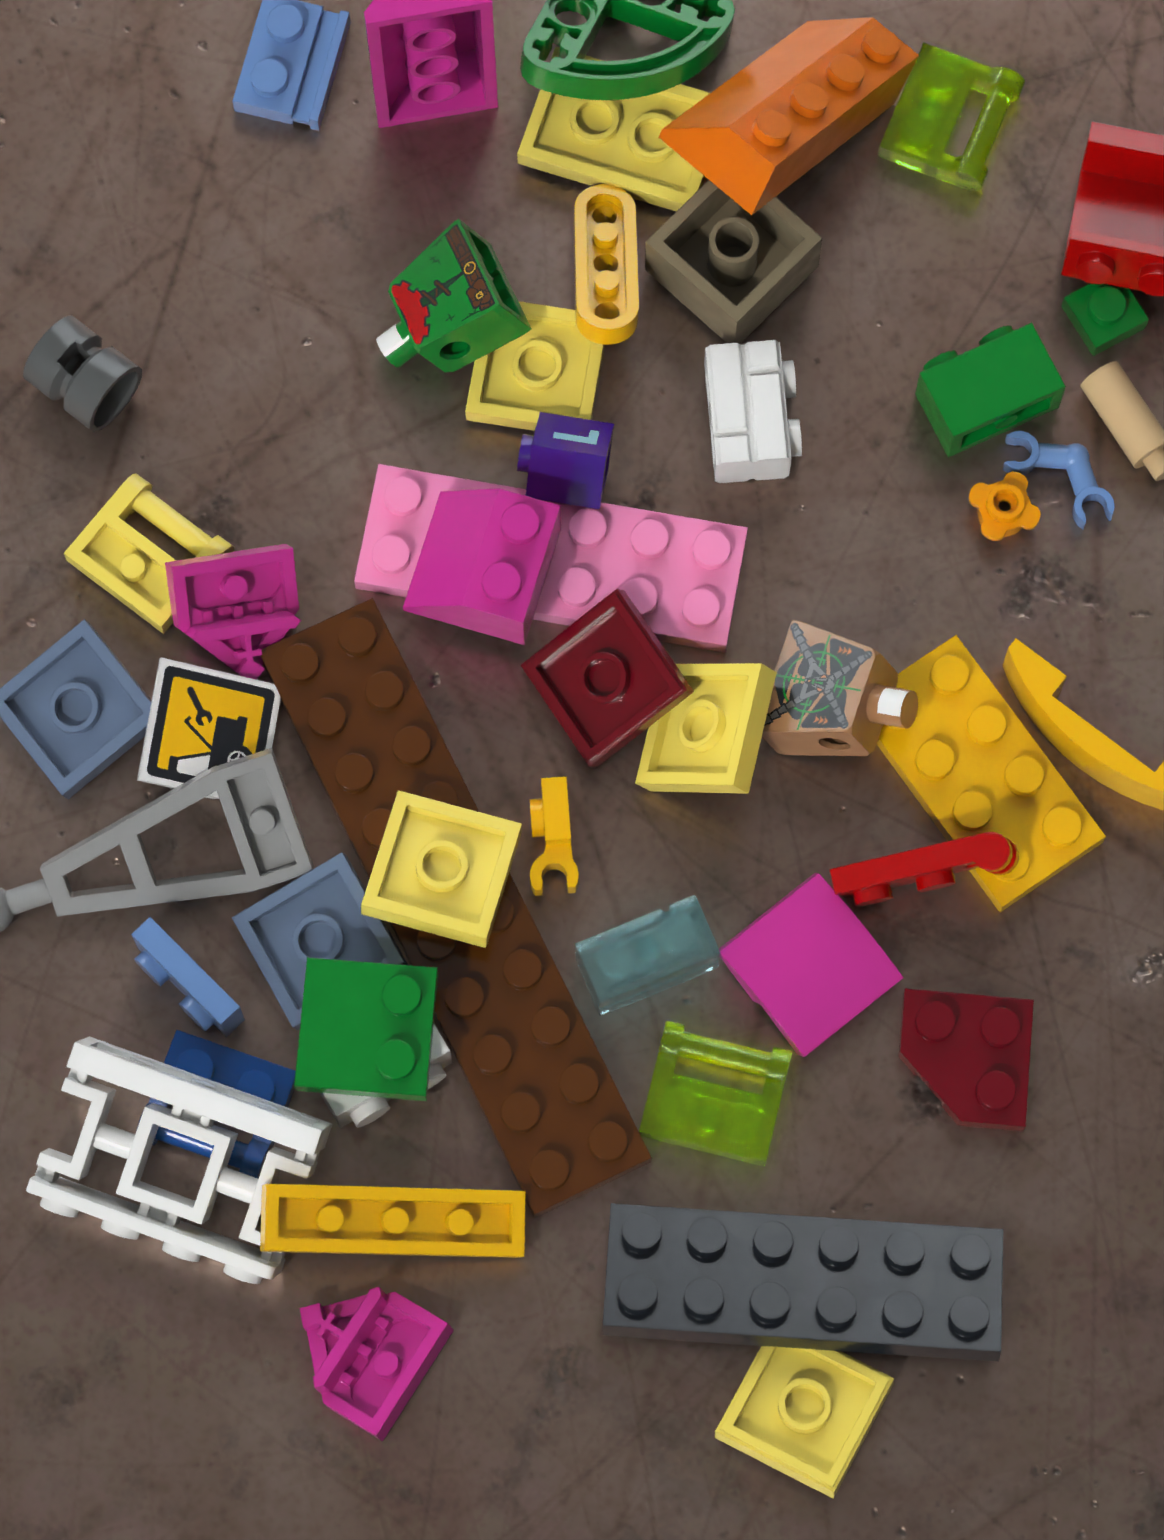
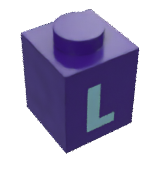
M540 412L534 436L523 434L519 449L517 471L528 473L525 496L544 501L600 509L608 477L614 424Z

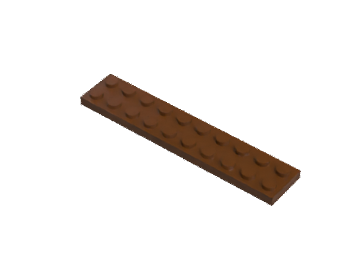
M373 598L261 649L262 655L260 656L264 663L263 665L281 696L284 708L368 879H370L398 790L479 812ZM510 872L486 948L390 922L410 965L438 968L435 1016L520 1190L525 1191V1200L534 1219L651 1163L652 1157Z

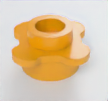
M1009 472L1001 481L990 485L979 482L971 488L969 502L973 507L978 508L981 533L987 539L999 541L1004 537L1016 534L1022 528L1031 530L1039 523L1041 513L1039 508L1030 502L1026 492L1028 480L1023 474ZM1002 501L1008 502L1010 509L1002 511L999 508V503Z

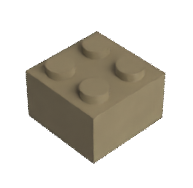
M708 180L646 241L645 271L726 343L741 344L819 266L822 237L776 197L753 215H750Z

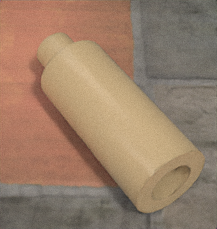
M1113 361L1100 367L1081 383V389L1133 467L1140 468L1146 466L1156 482L1164 479V429L1118 361Z

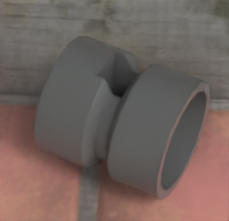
M70 315L56 322L34 346L23 369V378L53 401L64 398V410L92 432H96L109 425L130 402L141 381L142 369L113 346L101 349L102 338L73 315Z

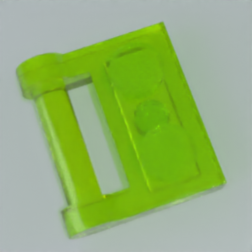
M923 42L918 54L919 57L908 77L879 146L878 157L967 190H980L988 174V168L985 166L986 160L1010 102L1019 99L1025 79L1019 73L1009 68H991ZM971 89L986 94L987 97L963 155L955 157L945 152Z
M666 1021L639 1129L640 1135L765 1167L792 1051L773 1047L772 1053L684 1032L685 1025ZM678 1056L766 1077L762 1095L674 1074Z

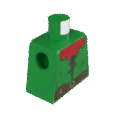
M457 219L390 283L388 293L401 320L378 336L376 340L384 356L397 368L419 353L443 372H455L523 336L531 330V327L492 245L460 219Z

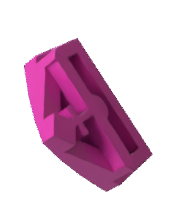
M287 544L165 562L174 626L240 676L257 680L265 669L262 667L264 663L260 656L262 655L261 649L281 641L289 629H295L301 622L295 616L299 610L293 547Z
M380 1287L369 1289L367 1295L322 1306L320 1303L300 1308L303 1328L307 1331L315 1376L312 1377L314 1388L321 1393L323 1403L340 1416L383 1442L454 1329L447 1322L394 1291L386 1294Z

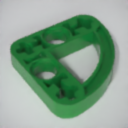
M546 0L524 40L520 65L522 77L530 85L538 89L562 96L588 100L631 99L665 91L701 72L720 54L730 38L735 13L732 0H665L664 3L652 6L643 4L638 0ZM677 4L681 5L680 13L675 12ZM572 11L583 15L587 21L581 25L571 26L560 22L556 16L562 12ZM607 16L679 41L667 49L634 59L618 61L584 59ZM704 16L710 17L708 22L702 21ZM552 43L559 46V57H553L550 62H545L552 50Z

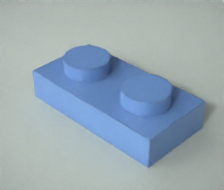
M151 917L131 934L137 948L141 951L134 958L135 962L160 987L169 979L185 995L179 1006L203 1031H207L214 1025L227 1038L245 1020L240 1006Z

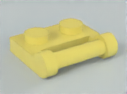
M135 473L123 482L68 547L64 555L70 564L164 634L173 624L165 562L176 560L127 524L125 519L134 512L139 513L196 557L234 552V546L219 535L213 538L154 495L151 492L152 485Z

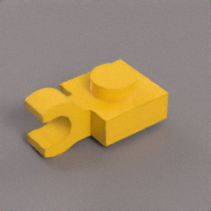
M567 776L541 778L542 798L529 799L532 837H545L546 848L544 853L531 866V889L535 896L543 895L542 878L544 874L550 870H559L567 878L568 894L576 893L579 885V873L572 856Z

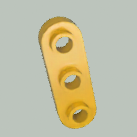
M599 184L583 190L576 198L574 204L575 320L578 330L585 338L598 344L612 345L623 342L631 337L638 324L639 286L636 205L631 195L624 189L614 185Z

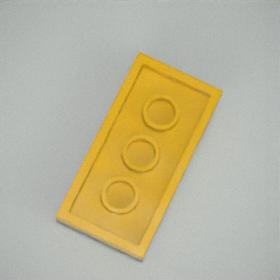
M957 635L898 673L896 688L912 690L917 694V715L914 723L908 729L883 725L877 746L947 841L985 832H996L1010 839L1016 845L1019 851V861L1010 873L995 875L982 868L969 870L1000 913L1104 842L1105 834Z

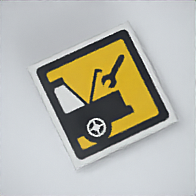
M161 657L156 674L137 781L168 787L172 790L211 767L272 748L281 699L275 684ZM217 791L205 798L219 799Z

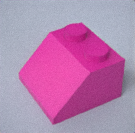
M500 488L440 492L403 605V611L525 645L560 535V505Z

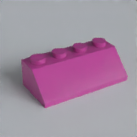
M373 0L366 8L364 18L379 128L498 108L492 0Z

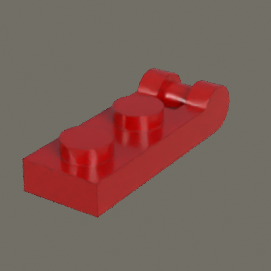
M985 832L829 870L835 895L846 899L854 897L855 906H866L893 899L891 888L916 883L918 892L956 884L954 874L967 870L982 868L995 875L1008 874L1017 866L1019 851L1016 845L1003 835L996 832Z

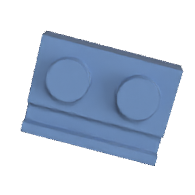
M262 0L233 97L234 111L292 125L294 122L310 125V129L319 131L350 27L349 12L340 10V14L325 11L323 6L299 0Z

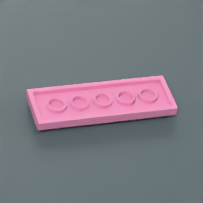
M378 464L354 580L355 588L400 597L407 596L440 492L500 488L526 495V489ZM550 502L560 505L561 531L533 620L570 626L613 591L620 589L627 593L660 642L726 653L748 527L601 502L600 509Z

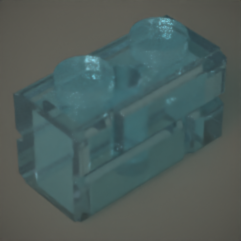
M695 895L670 904L669 911L667 912L658 909L575 943L577 965L600 1016L719 967L720 951Z

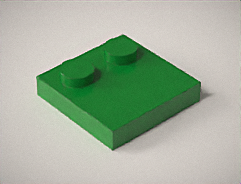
M307 957L294 1083L295 1090L427 1101L438 968Z

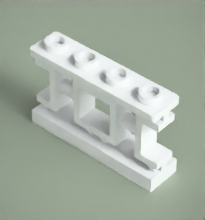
M90 1036L74 1042L66 1066L71 1068L68 1077L64 1080L61 1091L89 1100L91 1104L74 1155L70 1156L51 1148L40 1152L36 1163L38 1165L35 1176L30 1178L26 1191L42 1197L40 1206L53 1213L67 1217H77L79 1211L103 1219L101 1228L116 1236L136 1240L140 1233L164 1241L162 1250L174 1257L198 1262L202 1255L224 1263L223 1272L240 1281L260 1284L262 1277L272 1280L281 1273L286 1260L284 1258L285 1252H260V1249L186 1223L181 1221V1218L201 1225L208 1221L219 1192L250 1204L239 1238L260 1246L262 1185L276 1184L281 1170L305 1179L314 1175L319 1152L325 1148L332 1123ZM92 1077L171 1104L173 1109L155 1103L145 1106L136 1134L105 1124L116 1089L91 1081ZM214 1121L296 1149V1154L277 1147L269 1150L259 1179L227 1168L238 1133L213 1125ZM159 1126L214 1145L196 1201L140 1181ZM96 1149L125 1158L127 1161L115 1194L140 1202V1205L62 1178L59 1175L63 1174L77 1180L86 1177Z

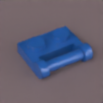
M177 1029L164 1060V1063L287 1108L295 1090V1070ZM151 1097L147 1104L155 1103L169 1109L172 1107L171 1104ZM161 1126L158 1127L152 1144L156 1145L159 1140L208 1158L211 1157L214 1145ZM254 1134L249 1144L236 1140L228 1165L239 1168L241 1173L259 1179L267 1152L273 1148L275 1142Z

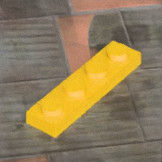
M262 1185L260 1252L521 1258L525 1254V1191Z

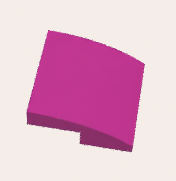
M819 873L811 875L716 950L751 1000L763 1007L796 1054L802 1057L808 1055L904 978L861 921L840 896L835 895L833 888Z

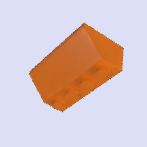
M873 17L807 21L664 127L659 138L745 211L753 215L893 106L919 55Z

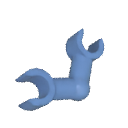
M1013 431L1006 435L1005 443L1007 445L1023 446L1030 453V457L1025 461H1005L1003 470L1006 473L1019 472L1025 476L1032 472L1035 467L1064 469L1067 471L1076 496L1072 509L1073 520L1076 525L1084 530L1086 516L1082 505L1088 501L1100 503L1104 508L1108 521L1111 522L1115 508L1114 499L1108 491L1098 487L1090 464V456L1085 446L1079 443L1069 445L1038 443L1033 435L1025 431Z

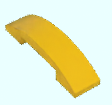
M1015 638L1008 647L1002 666L1020 705L1044 737L1064 757L1099 783L1132 800L1164 811V761L1154 772L1057 700L1067 676Z

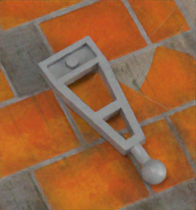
M269 748L211 767L41 864L40 871L43 879L9 890L0 887V933L11 924L15 914L49 903L53 904L57 916L254 892L302 876L313 870L314 865L273 749ZM217 791L244 869L156 880L140 833ZM120 845L133 880L132 884L72 891L66 874Z

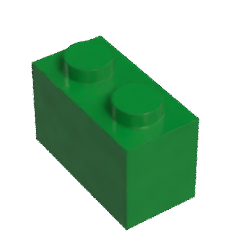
M1031 322L1016 330H1013L1010 325L1000 327L985 335L979 341L978 347L960 355L952 350L932 358L924 365V371L919 373L915 395L949 458L1058 409L1066 386Z

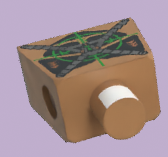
M797 620L791 621L775 668L777 674L762 738L778 754L868 756L875 750L883 725L905 729L912 726L918 711L917 694L912 690L896 688L898 672L880 652Z

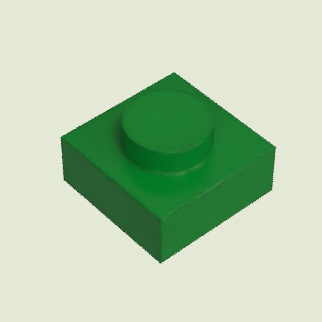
M1089 283L1065 296L1061 305L1092 356L1146 328L1149 320L1129 288L1108 284Z

